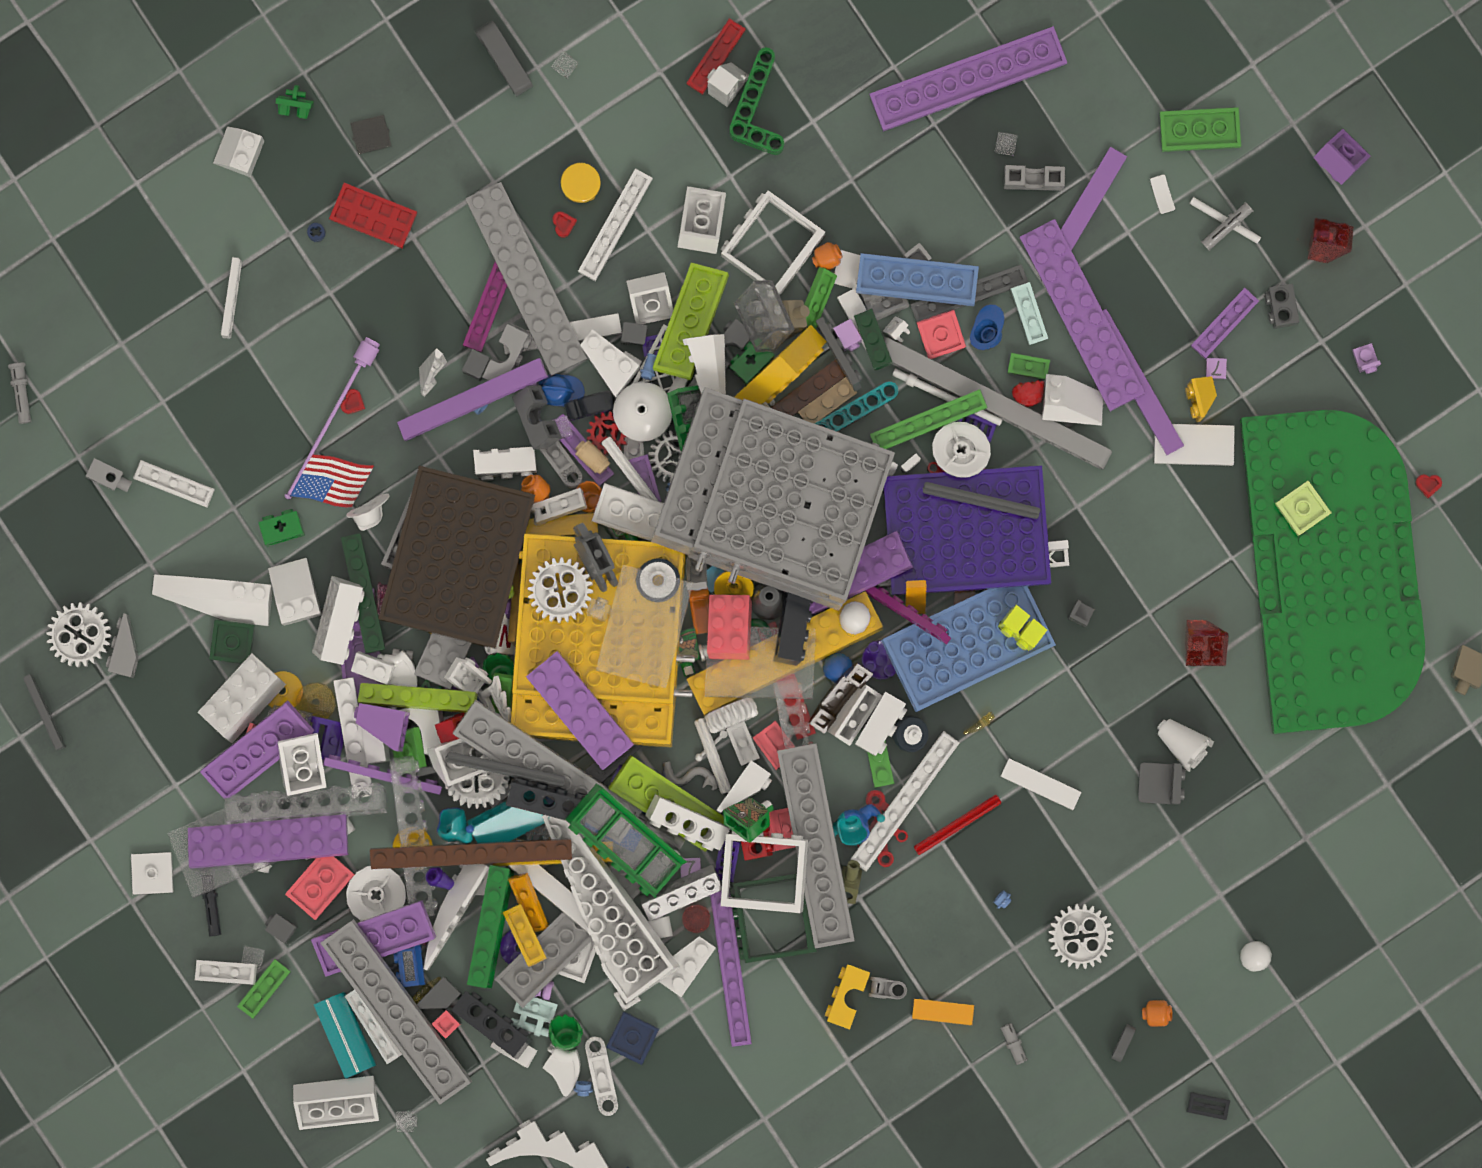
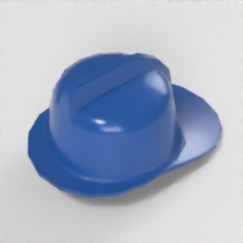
M987 305L979 311L970 334V342L976 349H990L1000 343L1005 319L1004 312L1000 307Z
M548 375L547 378L540 380L538 383L542 387L548 402L547 404L551 406L565 407V402L584 397L585 394L582 382L576 377L569 375Z

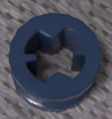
M312 223L309 225L307 234L312 241L319 242L324 239L326 232L321 224ZM318 228H320L321 235H315L313 237L312 229L317 230Z

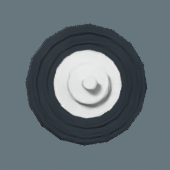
M914 716L904 717L895 725L897 728L893 734V739L901 750L916 752L927 743L928 728L921 719Z

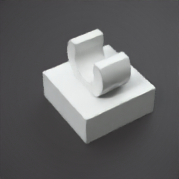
M896 316L883 330L887 336L899 342H903L900 338L902 332L910 334V331L907 329L909 325Z

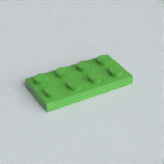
M1239 107L1161 111L1159 113L1162 152L1241 147Z

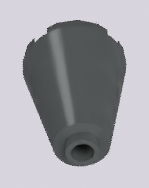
M758 583L754 587L751 597L753 613L764 620H773L780 617L785 591ZM772 595L773 598L771 600H767L765 596Z

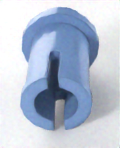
M647 354L644 367L640 370L642 378L652 380V377H655L653 365L656 355Z

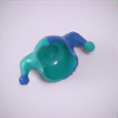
M868 804L860 810H846L833 823L834 835L836 837L839 834L841 842L846 845L860 844L869 837L868 820L875 816L877 821L882 823L885 821V815L881 814L872 804Z
M461 808L442 810L439 815V824L436 831L438 836L446 842L471 843L474 827L467 825L465 811Z

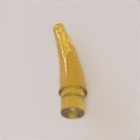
M989 712L986 716H983L975 725L963 732L964 735L974 733L989 725L995 718L994 714Z
M441 977L429 981L418 989L412 998L413 1001L418 1004L429 990L441 980Z

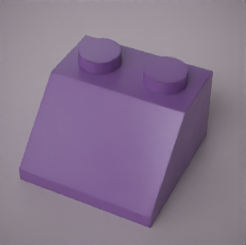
M1342 129L1313 158L1331 174L1335 181L1342 185L1371 156Z

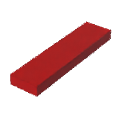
M729 18L686 84L703 95L708 88L707 77L713 69L717 70L720 65L724 64L746 29Z

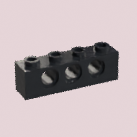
M517 777V779L512 778L506 806L565 820L586 794L580 792L571 794L567 793V789L561 787L552 789L548 788L547 784L539 782L532 784L528 783L529 780ZM526 791H533L535 793L532 799H526L523 795ZM546 796H552L554 802L546 804L543 802V799ZM565 801H572L574 803L571 809H565L562 805ZM587 814L579 822L581 825H585Z
M465 991L451 1011L518 1060L532 1041L528 1037L530 1033L522 1027L515 1028L512 1025L514 1021L506 1015L503 1017L496 1013L498 1009L490 1003L486 1006L481 1002L482 997L476 992L469 993ZM481 1007V1014L478 1017H474V1009ZM495 1018L497 1026L490 1029L489 1021ZM511 1030L513 1037L511 1040L506 1041L504 1035L507 1031Z

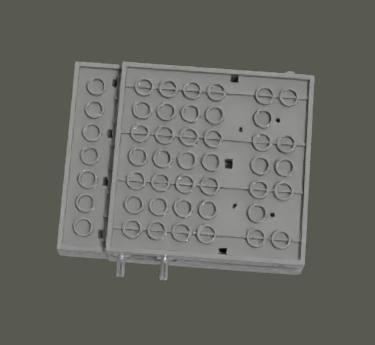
M705 387L696 407L651 542L687 554L689 558L697 560L696 571L701 572L704 563L731 572L728 580L731 583H735L737 575L839 611L847 600L895 452L881 448L879 444H870L747 399L740 400Z

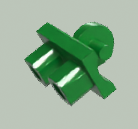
M295 85L293 90L286 89V95L292 97L279 95L276 98L275 104H278V114L289 116L291 106L298 107L297 117L307 119L310 109L314 106V101L298 98H305L306 92L299 91L300 86Z

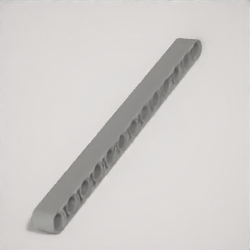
M884 337L893 361L892 365L916 375L918 378L958 398L981 389L988 407L984 409L985 411L1104 470L1112 454L1110 449L1055 421L1042 420L1041 414L892 339Z

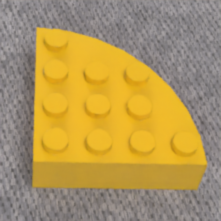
M810 325L734 398L740 400L747 399L760 405L764 402L769 404L824 351L822 346L827 341Z

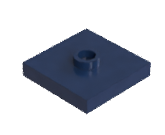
M623 1011L606 1048L642 1065L659 1028Z

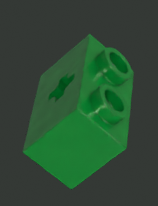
M758 339L755 342L751 340L744 347L746 351L741 356L737 354L730 362L732 364L730 370L746 385L775 357ZM748 357H749L750 359L753 358V357L755 358V359H754V363H755L754 365H753L752 363H750L749 365H747V358H748Z
M293 509L281 512V516L274 517V515L263 517V521L258 522L265 546L269 547L305 536L297 511L293 512ZM280 522L283 525H286L285 527H283L284 531L282 532L279 529H276L277 527H279Z

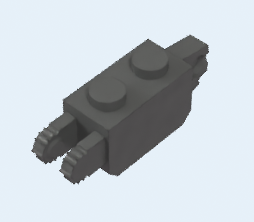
M584 523L576 525L573 528L577 536L575 537L576 543L574 547L591 580H595L601 592L607 591L603 575H606L613 587L617 586L618 580L613 572L615 568L614 563L600 535L597 532L593 534L591 530L588 531Z

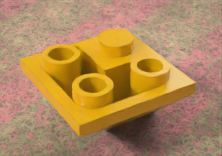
M1212 376L1191 379L1187 384V388H1185L1187 399H1191L1192 403L1190 413L1192 418L1196 419V423L1201 422L1217 396Z

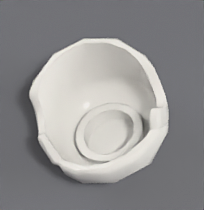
M854 601L844 606L839 621L842 629L847 633L855 635L865 631L871 616L869 609L863 603Z
M1260 941L1246 944L1240 954L1242 965L1253 972L1267 968L1272 958L1269 946Z

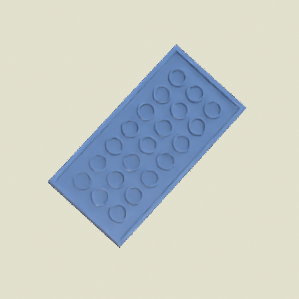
M1028 586L987 589L930 616L929 618L933 620L932 623L934 625L939 623L947 629L946 633L951 638L947 645L914 624L881 640L915 712L1056 645ZM1015 605H1018L1030 615V618L1020 629L1019 633L1028 621L1031 622L1032 619H1035L1047 629L1037 645L1029 651L1021 649L1016 644L1015 638L1006 637L998 627L1009 610Z

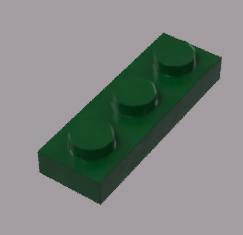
M871 308L854 315L874 370L876 371L893 364L873 309Z

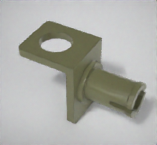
M851 860L847 866H843L842 876L845 892L852 894V897L847 898V902L855 904L862 870L860 869L859 862Z

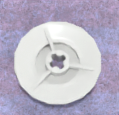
M953 422L943 426L936 433L932 443L933 456L937 465L946 473L955 477H971L980 473L987 466L991 455L990 443L986 435L978 427L967 422ZM958 449H959V450H962V449H963V450H964V453H962V452L958 453L957 450H958Z
M367 866L352 877L346 891L347 904L352 914L360 921L403 907L406 900L405 885L400 876L392 869H371V866ZM373 890L376 892L381 891L380 900L372 899Z

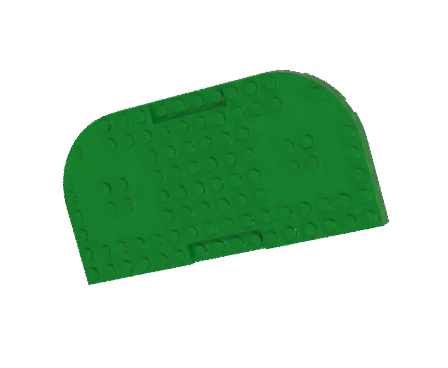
M1318 410L1242 417L1240 419L1272 734L1354 727L1379 720L1393 712L1408 698L1419 680L1425 659L1421 600H1419L1411 528L1412 515L1408 480L1403 460L1385 433L1366 419L1351 413L1336 410ZM1309 481L1331 511V514L1297 536L1275 503Z

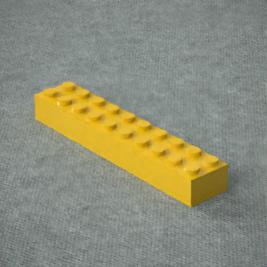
M866 591L846 600L839 611L830 608L812 617L810 623L807 622L806 630H809L807 642H804L803 649L806 650L805 658L797 666L773 661L777 635L750 647L749 660L726 659L687 678L689 687L704 717L714 710L739 701L827 658L831 654L837 653L882 631L883 625ZM854 601L863 603L869 609L871 616L865 631L855 635L847 633L842 629L839 621L844 606Z

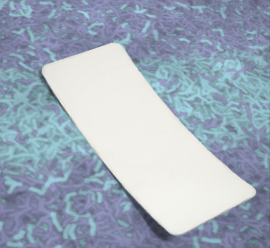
M1165 175L1151 178L1152 189L1160 213L1164 214L1174 211L1175 206Z

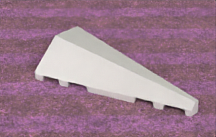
M724 334L683 339L684 345H688L691 353L689 360L694 362L697 374L695 377L701 394L705 387L726 394Z
M435 349L419 367L421 394L424 397L436 385L437 382L434 377L447 363L443 353L438 349Z

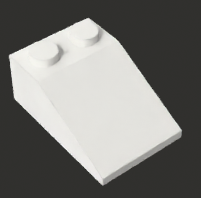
M687 186L678 248L717 253L726 193Z
M1046 374L1042 420L1102 425L1103 398L1098 390L1067 376Z
M307 558L268 568L282 625L285 626L322 615Z
M317 733L278 741L280 769L287 796L327 788Z
M750 761L718 807L717 812L721 814L723 809L759 793L761 789L765 791L772 781L770 779L771 774L753 761Z

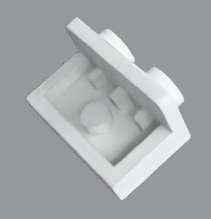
M456 657L444 676L445 679L460 691L478 693L484 683H492V680L487 677L488 673L480 668H476V663L469 658L461 659Z

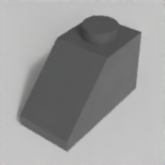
M443 977L417 1006L419 1009L449 1008L450 1005L454 1007L462 993L446 977Z

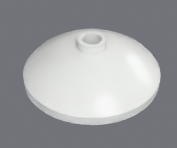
M648 382L634 383L623 389L617 396L613 407V417L618 429L623 435L635 441L645 442L660 437L668 429L672 420L666 392L659 386ZM641 406L645 407V411L643 413L638 412V409Z

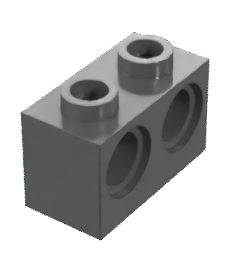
M1293 283L1269 287L1267 293H1265L1266 305H1270L1271 311L1268 313L1269 323L1273 324L1274 329L1298 325L1300 321ZM1275 293H1282L1284 301H1277ZM1285 312L1288 315V320H1280L1278 313Z

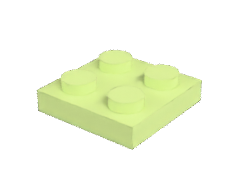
M1309 481L1275 503L1297 536L1331 514V511Z

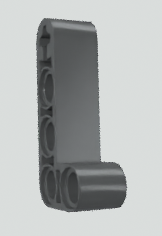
M492 20L474 30L516 97L533 87L527 74Z

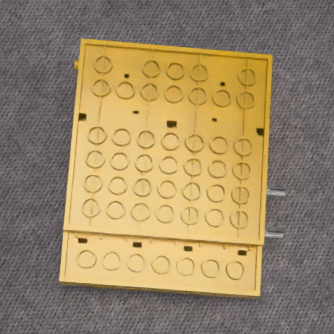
M524 534L523 551L519 552V559H522L511 723L535 739L578 741L526 677L558 651L634 745L672 747L676 696L692 697L693 695L692 690L677 689L678 661L695 662L694 655L679 654L686 554L653 542L602 539L614 563L615 568L613 572L618 580V585L613 587L606 575H603L607 591L601 592L595 580H591L589 577L586 582L590 581L593 583L592 586L588 587V589L593 590L592 594H588L592 601L585 602L589 608L582 607L583 615L577 612L576 620L569 616L568 623L565 618H562L561 623H558L556 617L552 622L549 620V615L546 618H542L543 611L537 614L536 609L539 606L532 607L531 604L535 599L528 598L529 595L533 594V592L528 591V587H533L529 579L535 580L536 577L533 575V572H540L538 566L545 568V561L551 565L553 558L557 563L560 562L561 557H563L564 563L571 559L572 566L576 562L579 563L578 570L583 567L585 568L574 547L576 543L575 537ZM660 558L668 560L675 565L679 572V589L667 601H649L638 591L636 585L638 570L645 562L651 559ZM585 568V572L583 573V575L588 574L586 568ZM556 573L558 590L555 592L559 593L562 607L565 608L563 591L566 589H563L561 586L559 573ZM572 574L564 575L563 582L571 583L574 576ZM655 575L652 582L654 585L660 586L663 584L664 578L661 575ZM547 578L543 582V586L546 588H550L554 584L552 578ZM571 593L567 597V601L570 603H574L578 599V595L575 593ZM552 597L548 600L549 607L557 606V598Z

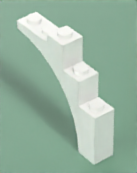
M530 1120L519 1125L520 1130L517 1133L521 1139L517 1140L515 1137L506 1142L507 1147L502 1150L499 1147L488 1153L490 1157L486 1159L488 1164L492 1166L502 1160L517 1156L538 1155L557 1159L569 1164L573 1168H609L595 1142L591 1144L589 1141L578 1146L579 1151L577 1152L565 1131L562 1133L559 1130L548 1136L550 1140L547 1141L536 1121L531 1123Z

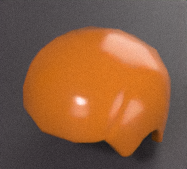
M585 481L576 488L583 490L587 508L582 511L594 513L602 488L595 482Z

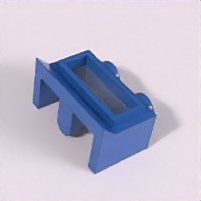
M421 944L394 953V962L399 964L400 971L396 972V977L403 987L426 985Z

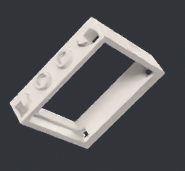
M767 191L766 194L762 193L756 200L757 206L754 210L750 208L744 216L746 220L742 226L738 224L732 233L734 237L731 241L726 240L721 248V257L779 298L823 239L825 231L773 193ZM769 202L814 234L776 286L770 284L731 255V252Z
M734 831L727 833L721 906L792 913L803 912L808 839H803V836L791 835V838H785L781 833H771V836H763L764 832H762L752 841L756 843L799 846L795 903L729 897L733 841H747Z

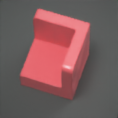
M446 1010L432 1025L446 1039L461 1023Z

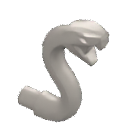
M670 761L663 762L664 777L675 785L683 786L690 782L694 776L702 775L705 778L702 788L706 785H711L713 787L712 790L717 789V781L708 769L694 767L682 778H676Z

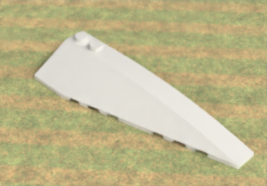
M544 815L542 817L551 839L571 838L572 859L561 860L565 875L569 879L572 893L582 918H584L588 927V933L591 935L595 951L601 960L603 971L624 1001L629 1003L680 966L593 847H589L582 840L584 836L581 833L578 835L574 834L568 828L570 824L567 821Z

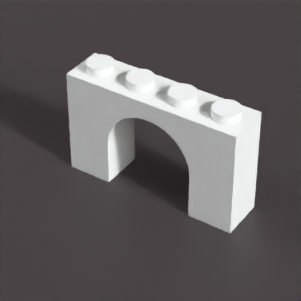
M413 708L401 709L400 711L410 712L409 719L419 726L422 734L424 754L429 755L427 749L441 744L435 724L444 720L443 711ZM361 727L366 763L376 764L391 761L389 747Z

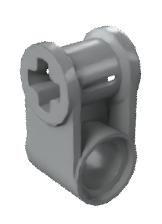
M870 977L872 985L871 993L868 994V997L902 999L907 994V987L903 982ZM880 983L879 992L877 993V986ZM897 984L904 988V993L901 996H895L892 992L893 987Z

